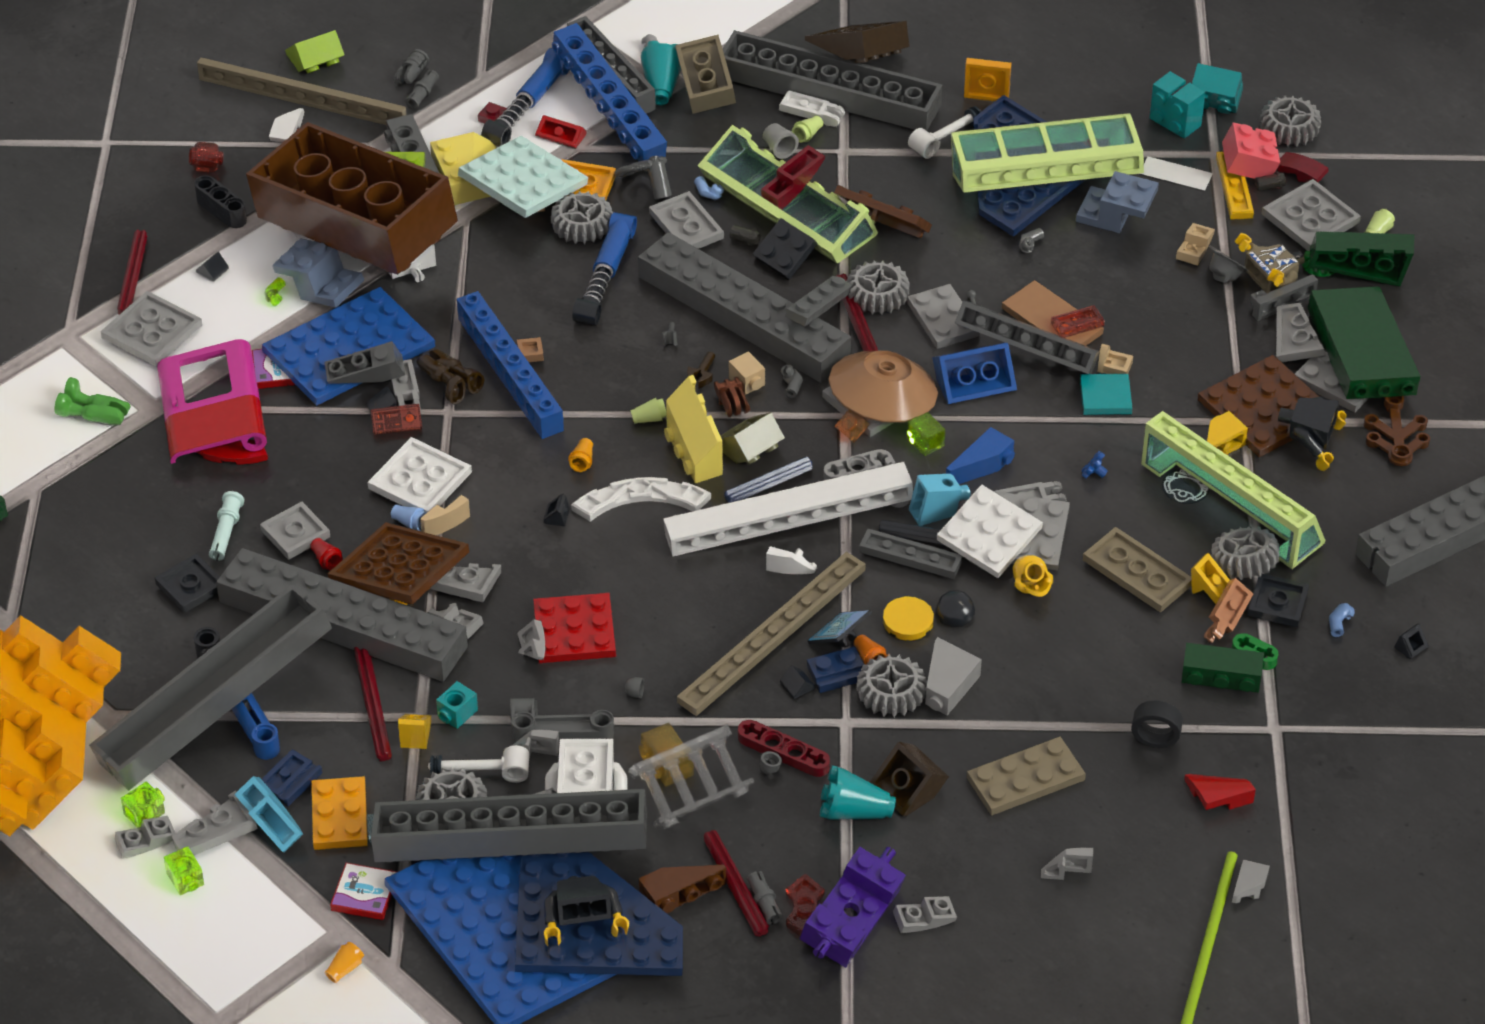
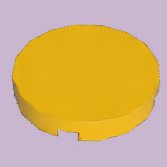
M906 596L896 598L888 603L884 609L883 625L889 634L891 632L900 640L912 641L921 639L926 635V632L932 629L934 613L931 606L924 600Z

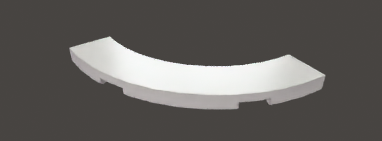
M633 478L613 482L608 487L590 491L571 504V510L590 522L612 508L643 501L670 503L693 512L700 510L711 500V493L690 483L670 482L667 478Z

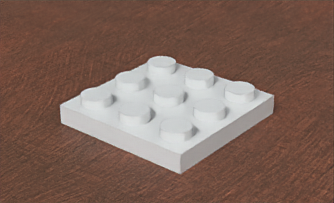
M411 437L368 481V489L402 506L423 508L428 513L436 505L441 506L472 473L471 465Z
M981 485L937 534V540L999 578L1042 529L1043 522L984 485Z

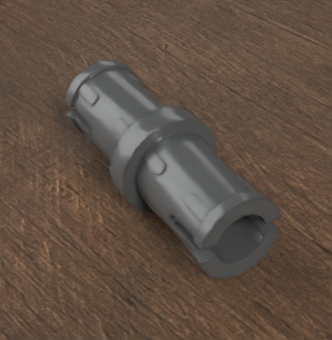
M427 70L423 78L415 83L413 91L405 100L408 107L417 109L422 100L430 95L432 87L439 80V75L436 71Z
M756 871L748 875L747 881L755 895L754 900L757 906L761 908L767 924L771 925L772 923L780 922L783 919V915L775 902L776 895L769 888L763 872L758 871V875Z

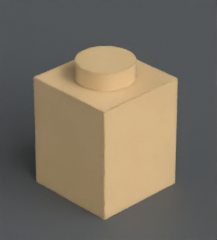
M749 351L729 361V379L734 380V377H738L740 382L743 383L745 395L765 386V368Z

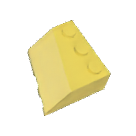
M475 132L430 142L431 156L439 173L449 178L454 205L491 197L458 176L459 167L497 148L490 140Z
M691 375L666 400L667 428L664 429L667 441L672 442L676 457L682 459L686 474L691 475L694 482L698 483L723 475L722 439L712 416H707L705 400L702 394L697 395L695 392L696 380L694 375Z

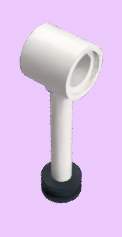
M973 106L965 110L964 117L934 133L918 128L910 135L908 145L925 159H929L937 153L940 147V139L968 124L973 126V118L981 111L978 107Z
M514 745L507 747L503 751L502 759L443 761L442 755H439L438 758L437 755L436 758H434V755H431L428 768L430 774L432 772L440 774L442 768L445 771H451L452 767L456 771H460L463 768L465 771L502 770V777L506 781L519 783L528 778L530 754L526 748Z

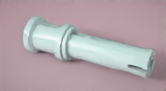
M228 491L222 496L223 505L217 513L219 523L209 551V557L213 560L217 559L218 553L220 554L218 560L224 559L233 525L239 521V509L244 505L245 499L237 492Z

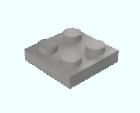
M303 502L260 524L261 531L288 560L308 550L314 539L322 538L326 540L330 538V530Z

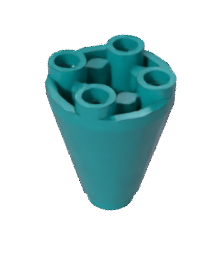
M649 41L647 47L641 52L640 57L644 77L655 89L656 105H665L669 102L681 73L675 47L677 44Z
M831 765L828 775L830 783L829 785L824 784L821 793V800L825 801L820 809L821 818L844 820L892 817L896 797L890 796L889 792L842 767Z

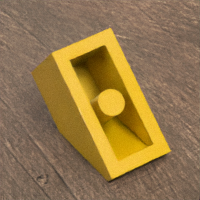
M1228 411L1210 420L1207 442L1228 455L1246 445L1248 428Z

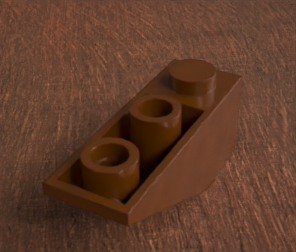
M724 865L662 867L639 878V892L665 913H670L675 908L687 902H693L698 897L710 891H716L725 885L726 867Z

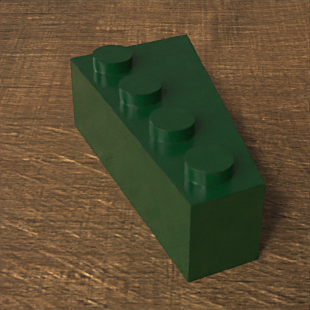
M1316 231L1310 246L1309 267L1401 286L1414 255V234Z

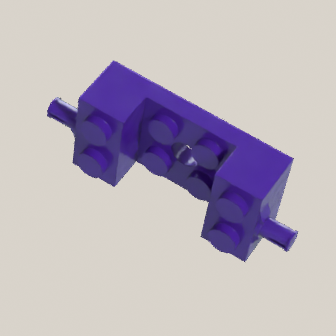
M861 847L855 852L846 865L838 883L823 904H818L802 930L799 939L814 948L813 954L815 956L818 953V958H823L826 955L845 968L851 962L899 893L906 875L889 864L896 855L894 849L890 852L891 847H886L880 857L874 856ZM844 909H854L857 912V916H848Z

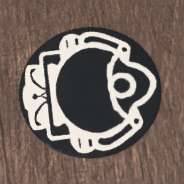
M1183 469L1168 473L1162 481V489L1165 495L1171 500L1182 504L1200 502L1207 497L1210 491L1208 486Z

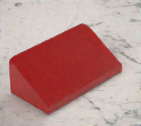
M543 115L535 136L576 149L587 131L584 127Z

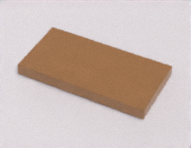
M1035 280L1002 302V309L1017 320L1056 335L1059 334L1052 323L1084 315ZM1081 319L1080 322H1072V324L1076 328L1078 326H1081L1082 323L1084 324L1085 322V324H1088V322L1086 321V319L1084 321H1082ZM1101 326L1064 338L1087 346L1103 334L1104 328Z

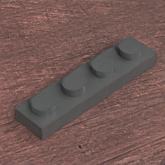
M832 276L788 307L785 317L806 326L848 296L850 289L853 288V284L846 282L841 277Z
M867 529L859 545L860 553L955 579L963 556L957 553L872 529Z

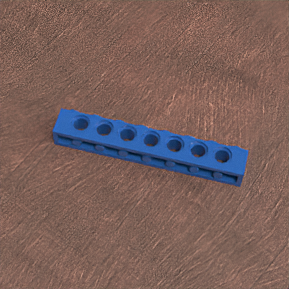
M578 23L554 31L553 51L555 54H559L564 66L574 74L576 82L583 86L587 97L595 102L599 113L606 117L609 126L615 129L621 142L630 149L632 157L638 161L648 160L651 156L655 155L666 157L667 141Z
M476 291L457 298L458 320L541 439L564 431L563 410L481 294Z

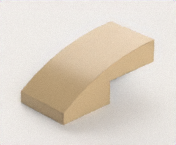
M1192 223L1186 232L1184 242L1177 250L1176 259L1198 265L1211 242L1215 229Z
M461 495L445 509L439 505L433 507L420 518L421 532L438 535L464 522L470 517L469 499Z

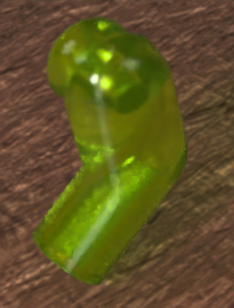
M277 277L264 291L266 301H270L273 306H277L283 300L282 296L278 294L286 286L282 278Z

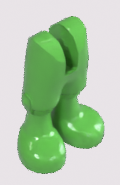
M69 377L64 393L60 392L56 398L54 411L59 416H82L87 421L121 425L124 416L127 415L131 406L128 402L102 394L86 395L80 390L79 380Z

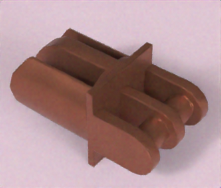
M734 377V380L731 381L724 379L722 383L714 382L719 405H723L728 417L732 416V411L735 416L741 415V407L744 414L750 412V406L743 392V383L740 382L738 377Z

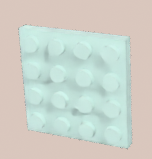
M522 135L458 169V176L524 218L562 199L564 196L569 195L570 192L577 191L588 183L586 175Z

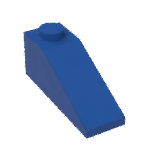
M990 427L946 468V474H952L958 484L997 472L1013 460L1015 455L1014 440Z

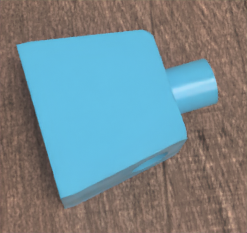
M952 474L918 475L909 511L918 526L952 517L957 512L959 501L970 498V489L968 485L959 486Z

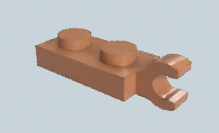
M1236 578L1229 580L1209 616L1214 623L1205 632L1204 638L1210 643H1213L1215 638L1220 640L1224 633L1228 634L1234 630L1253 596V593Z

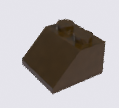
M897 742L870 783L889 792L890 796L896 797L895 809L901 815L908 816L935 798L949 776L915 745Z

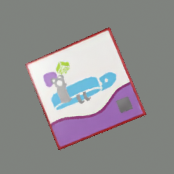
M262 349L252 350L258 389L295 385Z
M346 862L330 904L331 911L384 920L392 898V894L385 886V878L397 872Z

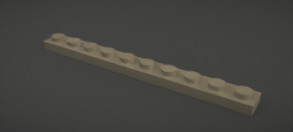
M202 57L197 62L199 80L384 125H387L386 120L406 116L405 106Z
M846 551L677 696V703L695 716L699 715L865 571L866 564Z

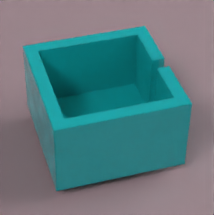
M1198 63L1192 84L1205 91L1203 109L1211 107L1225 114L1230 112L1237 113L1243 91L1242 73Z
M1170 71L1153 84L1149 118L1185 139L1202 125L1205 91L1190 82L1185 85L1186 80Z

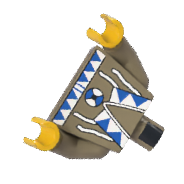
M1244 233L1239 234L1234 242L1239 245L1238 248L1241 252H1246L1244 266L1248 269L1246 272L1264 292L1269 293L1297 281L1299 265L1305 262L1304 256L1300 251L1290 254L1280 244L1269 247L1257 246L1252 243L1248 235Z

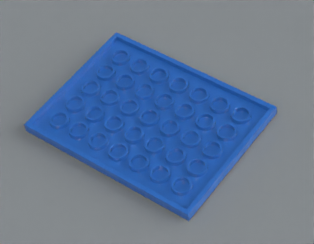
M521 855L422 860L386 877V888L494 1024H521L617 975L515 972Z

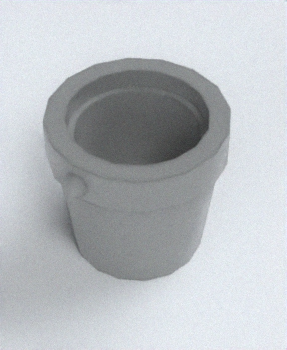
M771 124L763 132V140L770 148V151L779 159L790 157L798 148V137L780 124Z

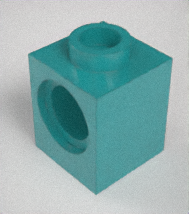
M458 681L436 699L439 719L446 724L449 723L456 729L478 711L477 693Z

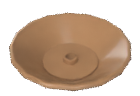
M861 351L845 356L832 367L828 379L832 394L845 408L861 417L880 422H908L921 418L935 406L938 396L934 379L922 366L898 353L890 351Z

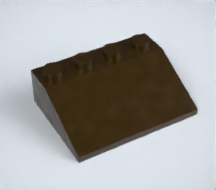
M907 20L849 25L805 36V41L845 60L855 59V63L868 62V60L879 59V57L902 53L901 49L910 47Z

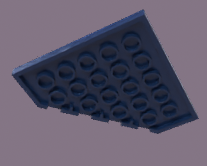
M1003 95L973 118V128L978 130L1047 121ZM1081 142L1051 145L1054 152L1089 148ZM1045 146L1006 150L1010 157L1047 152ZM1000 151L975 153L976 160L1002 157ZM1086 179L978 191L979 215L1014 237Z
M572 852L521 855L515 972L682 976L683 926L591 853ZM571 876H596L602 884L616 890L623 910L621 916L629 920L627 935H625L622 927H618L617 937L612 935L613 917L561 926L558 923L556 927L561 932V943L558 945L557 937L551 936L548 938L547 946L544 941V930L548 927V925H545L544 901L553 890H557V881L565 880Z

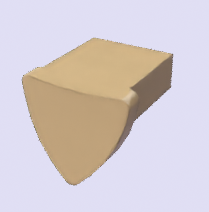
M1102 344L1098 361V373L1128 374L1133 363V356L1112 351L1109 345Z

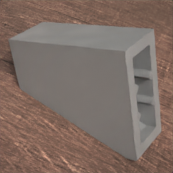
M937 637L934 643L927 681L925 704L935 711L948 715L981 676L982 659Z

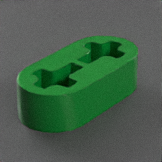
M1246 633L1238 634L1233 638V649L1264 652L1263 670H1270L1276 667L1279 654L1274 646Z

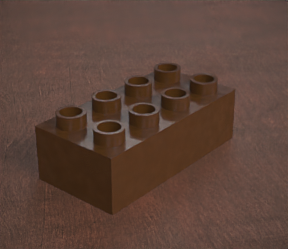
M309 122L305 123L246 173L258 218L316 242L324 243L326 246L346 253L353 258L363 260L397 275L407 270L418 256L428 247L437 243L441 236L458 221L447 176Z

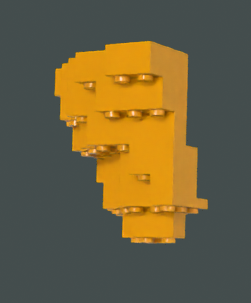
M21 615L5 632L0 630V831L9 837L22 824L34 830L83 780L86 722L103 706L104 687L120 671L121 652L81 626H78L64 642Z

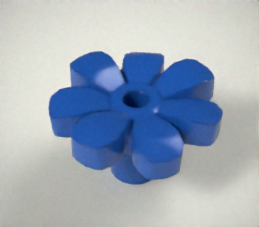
M1096 452L1090 462L1083 467L1082 477L1086 479L1092 473H1096L1101 478L1106 475L1108 470L1101 465L1102 458L1105 456L1103 452Z

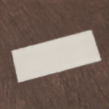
M1147 157L1144 163V173H1139L1204 191L1213 175L1210 172L1152 157Z

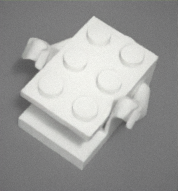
M560 739L559 762L554 763L545 776V790L554 788L557 793L613 790V787L614 790H627V775L621 765L614 762L613 739Z

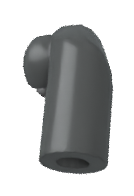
M1037 228L1022 234L1019 241L1020 250L1024 253H1030L1034 248V242L1044 238L1043 230Z
M785 365L781 369L783 379L788 384L785 394L789 398H795L803 379L799 372L793 369L791 365Z

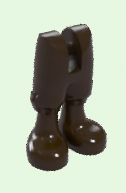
M439 349L431 350L429 355L424 354L416 361L417 365L429 377L437 382H444L447 385L445 397L452 404H458L463 400L466 389L470 393L475 394L483 388L485 379L479 371L463 367L459 360Z

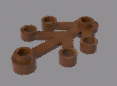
M1404 396L1385 397L1384 407L1390 412L1391 427L1380 421L1378 416L1374 414L1366 415L1363 424L1366 429H1376L1393 440L1394 445L1382 439L1378 432L1372 431L1366 436V445L1371 448L1379 447L1388 453L1389 461L1397 466L1409 465L1413 460L1412 453L1419 448H1427L1430 443V436L1427 433L1420 432L1416 434L1412 442L1407 445L1404 444V440L1414 432L1424 431L1428 423L1427 417L1416 415L1413 421L1402 429L1400 410L1403 408Z

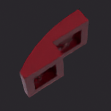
M1286 152L1280 158V164L1276 171L1296 174L1298 182H1309L1312 179L1319 182L1328 173L1329 169L1324 164L1307 156Z

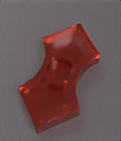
M804 874L786 888V895L791 899L794 906L792 913L786 919V926L799 937L806 921L816 909L819 900L825 893V889L807 874Z

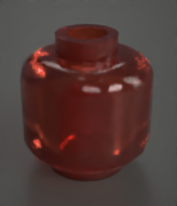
M197 142L194 147H190L189 165H193L194 170L215 172L218 165L223 164V151H219L216 143Z

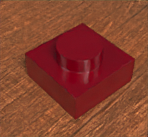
M488 102L478 113V121L484 124L487 120L494 121L507 108Z

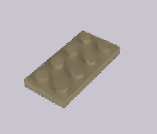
M1117 527L1113 528L1083 553L1084 562L1160 613L1192 586L1191 576Z
M1061 736L967 771L968 781L991 816L1082 782L1086 776V773Z

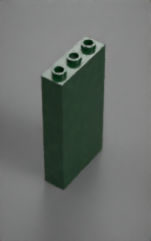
M1379 286L1311 290L1308 311L1325 351L1328 353L1331 365L1346 399L1417 395L1421 376Z

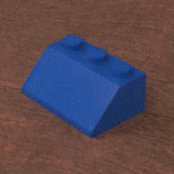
M999 343L932 357L936 380L947 404L1017 390L1008 343Z

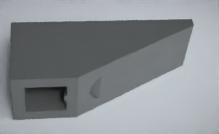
M393 341L325 361L328 384L384 382L405 375L402 354Z

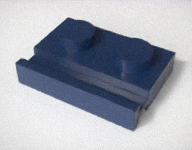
M856 647L807 659V668L815 685L818 686L819 693L856 684L857 676L864 665Z
M292 749L262 778V781L279 801L281 800L285 803V806L289 807L312 784V780H316L322 774V767L314 765L313 761Z

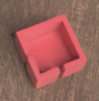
M1232 123L1222 141L1227 172L1270 182L1280 164L1278 149H1276L1275 133L1266 129L1256 128L1253 130L1252 127L1246 124Z

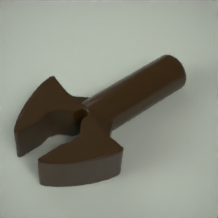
M707 352L698 368L695 369L689 366L687 368V377L694 375L695 379L701 377L698 381V389L705 387L713 381V374L707 372L715 359L713 352Z

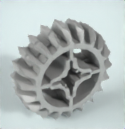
M1285 95L1282 99L1275 97L1274 101L1269 100L1268 104L1264 105L1260 114V127L1262 130L1266 129L1274 132L1279 145L1282 143L1287 144V146L1294 144L1296 147L1299 143L1306 145L1307 141L1312 142L1313 138L1317 137L1319 133V128L1321 127L1320 111L1316 109V105L1310 104V100L1303 101L1302 97L1299 99L1294 98V96L1287 98Z
M579 191L578 194L570 192L568 197L564 196L561 200L556 201L555 206H552L551 223L554 233H558L559 238H565L566 242L573 240L575 244L577 242L585 244L586 241L594 243L596 238L602 239L603 235L607 234L613 211L610 203L605 201V197H599L598 193L591 195L589 191L586 193Z
M873 260L870 264L864 262L863 266L857 265L855 270H851L846 281L853 284V288L850 289L849 298L851 299L855 296L854 302L860 305L863 313L871 311L872 315L875 312H880L882 315L884 311L891 313L893 309L899 310L901 305H905L909 295V281L906 272L901 271L900 266L894 267L892 262L885 264L884 260L881 263H876Z
M1248 526L1247 528L1240 527L1237 530L1230 529L1229 533L1223 532L1221 537L1215 538V543L1212 544L1211 557L1230 579L1239 577L1240 580L1247 577L1251 579L1253 576L1261 577V573H1269L1270 569L1276 567V563L1279 562L1280 549L1277 539L1273 533H1269L1268 529L1261 530L1260 527L1251 528V526Z
M888 654L886 658L878 655L876 660L870 659L868 665H863L861 672L857 676L856 689L860 701L864 702L866 708H872L874 714L881 711L883 717L887 713H891L895 718L897 713L905 716L907 710L914 712L916 706L921 705L922 699L926 695L927 680L924 677L923 669L919 668L917 662L911 663L910 657L901 659L900 654L897 657H891Z
M452 767L451 771L446 772L442 768L440 774L432 772L431 778H424L423 784L418 787L415 800L466 798L467 795L470 797H487V789L483 785L481 778H475L473 772L466 774L464 768L458 772L454 767Z

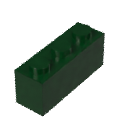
M1186 643L1181 683L1259 693L1264 652Z

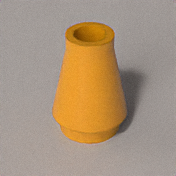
M582 438L568 457L570 467L574 471L584 472L592 465L593 442L588 438Z
M352 942L341 945L330 966L324 972L331 981L337 983L341 978L362 964L361 960L364 957V953Z

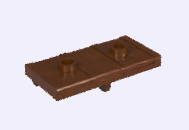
M837 185L834 193L847 202L850 200L855 204H863L869 210L868 214L871 220L918 238H922L924 232L929 233L931 229V223L920 216L913 215V210L907 207L900 206L898 209L892 205H887L872 199L873 195L863 190L857 193L840 185Z

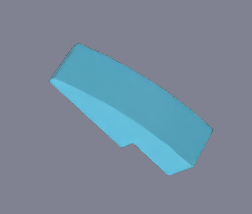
M253 776L234 794L247 808L248 814L282 852H285L303 835V832L290 813L260 777Z

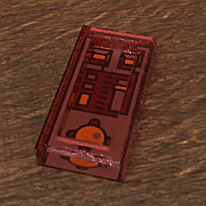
M1095 305L1051 317L1052 326L1057 334L1064 338L1104 327L1105 322Z
M419 404L371 409L374 435L422 429Z

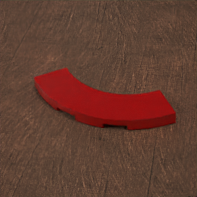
M254 439L248 440V443L256 444ZM241 441L196 451L204 459L217 463L227 461L242 465L268 460L265 448L258 451H249L244 448Z

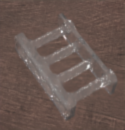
M728 724L638 762L628 769L632 779L639 776L642 780L645 779L662 816L652 823L654 828L663 825L664 829L677 824L679 822L677 818L729 795L733 794L734 798H737L749 792L748 787L754 783L753 778L741 781L725 747L727 743L725 739L732 734ZM711 746L712 750H716L732 785L718 792L702 757V749ZM686 756L689 760L692 759L708 794V797L697 802L694 801L678 766L680 764L679 759ZM663 766L665 770H669L685 807L671 812L655 778V770Z

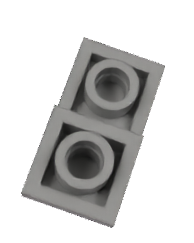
M167 815L142 820V825L139 828L115 832L114 840L122 858L143 854L172 841L171 836L176 832Z
M949 896L924 897L921 904L896 905L893 910L900 933L937 928L952 923L957 919Z

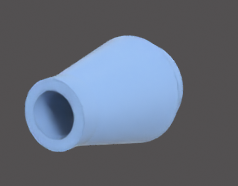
M395 505L391 510V518L399 521L407 528L421 531L420 518L427 512L423 508Z

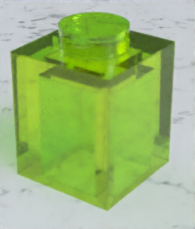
M927 412L908 422L907 439L926 456L944 447L945 428Z

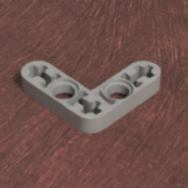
M882 449L827 463L824 466L823 478L824 480H829L882 467L881 462L885 463L884 466L896 463L888 451ZM861 465L864 468L862 470H854L851 467ZM909 501L892 504L891 506L897 508L904 507Z

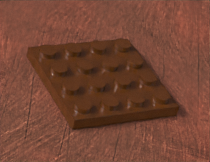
M1271 355L1199 392L1197 400L1215 417L1228 411L1237 417L1248 428L1246 446L1260 458L1294 440L1289 436L1290 424L1278 422L1280 408L1294 410L1299 398H1315L1319 396L1280 360Z
M385 522L328 573V578L384 598L414 604L469 553L468 543Z

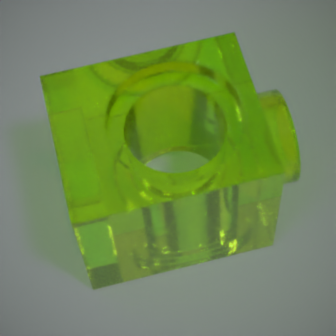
M147 781L120 798L123 814L137 828L141 827L142 820L160 817L165 814L163 803L165 797L159 788H153Z
M188 846L163 857L166 874L180 896L205 885L202 868Z

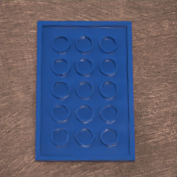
M379 287L263 343L262 351L317 406L361 384H328L325 361L393 341L402 354L403 360H409L434 348L435 339Z

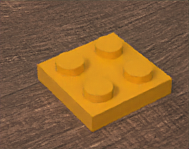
M967 58L964 98L996 101L1003 95L1009 98L1012 63Z

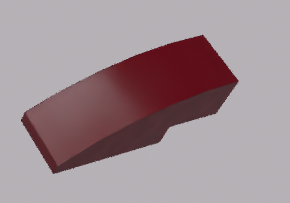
M807 145L776 170L777 177L761 188V196L782 210L809 183L825 160V155Z

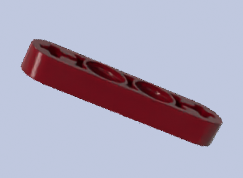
M754 720L742 721L738 726V740L749 748L760 753L775 752L781 757L783 763L815 777H822L830 770L829 755L818 748ZM773 739L777 740L779 744L771 747L766 745L765 742ZM799 750L802 754L798 757H793L788 752Z

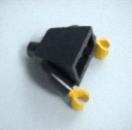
M1301 397L1298 399L1294 410L1280 408L1278 422L1290 424L1289 436L1304 445L1314 457L1317 456V468L1325 471L1330 467L1329 464L1333 462L1334 457L1330 452L1324 453L1323 450H1327L1333 429L1341 430L1346 425L1344 420L1347 415L1344 411H1338L1339 401L1326 400L1323 397Z
M571 876L568 879L557 881V890H553L544 901L545 925H548L544 930L545 944L548 946V938L555 936L557 937L558 945H560L561 932L556 927L558 923L561 926L610 919L611 917L614 919L611 928L612 935L617 937L618 927H622L625 935H627L629 920L621 916L623 910L616 890L602 884L596 876Z

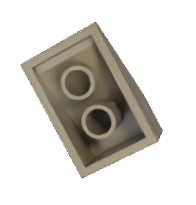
M719 34L675 45L693 114L736 103Z

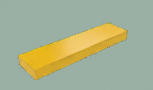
M1216 152L1217 166L1230 220L1253 218L1254 210L1245 176L1228 173L1224 152Z

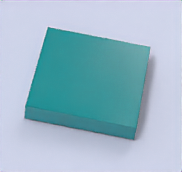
M1080 374L1083 415L1132 414L1129 374Z

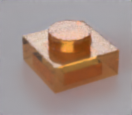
M848 410L835 427L855 443L870 424L858 414Z

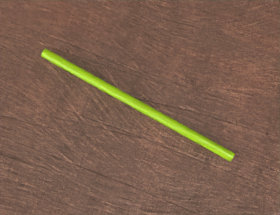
M1228 852L1226 855L1181 1024L1193 1023L1238 857L1235 852Z

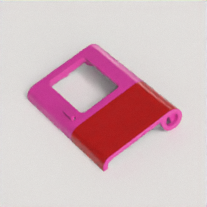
M235 339L166 357L158 362L157 370L171 464L176 463V458L181 455L241 440L244 448L249 451H258L266 446L265 426L251 345L248 341ZM226 355L232 387L231 392L186 403L180 367ZM254 437L256 444L248 443V439Z

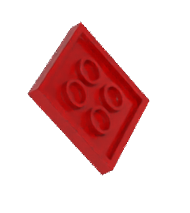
M610 593L533 599L535 620L542 622L545 636V655L542 660H539V663L616 657Z

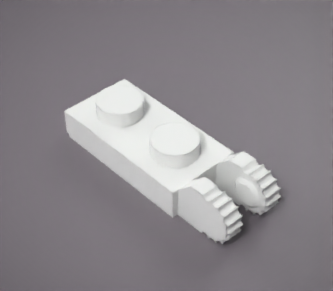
M787 91L779 104V111L805 118H812L817 115L822 118L826 126L837 127L840 123L839 119L845 114L842 106L793 91Z

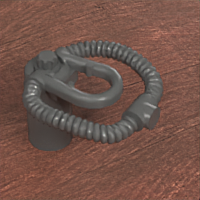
M651 156L648 160L635 162L628 166L620 167L615 171L616 177L630 176L642 170L648 171L654 199L672 195L665 163H667L666 157Z

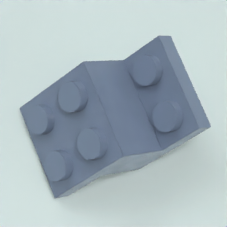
M1115 171L1106 190L1093 186L1090 187L1076 215V222L1120 233L1128 215L1145 218L1158 191L1159 183Z
M303 238L296 241L272 265L275 273L293 277L301 300L335 308L364 281L361 272L344 269L338 250L326 246L324 243Z

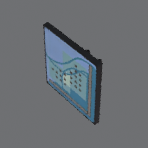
M872 611L841 612L807 642L809 644L838 642L840 647H848L846 636L849 641H854L856 635L852 630L872 614Z

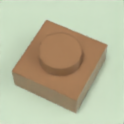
M541 337L517 340V347L528 362L544 361Z

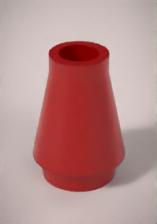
M316 538L311 542L310 548L323 569L332 570L343 560L341 550L325 542L322 538Z

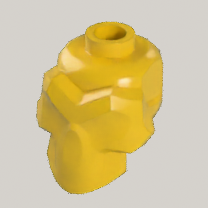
M1024 555L1015 561L1013 565L1015 587L1022 593L1031 594L1036 597L1046 595L1053 583V575L1048 572L1045 562L1035 555Z

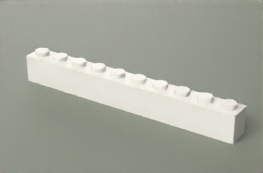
M904 462L890 464L884 467L664 518L665 536L672 556L682 555L909 501L913 495V483Z

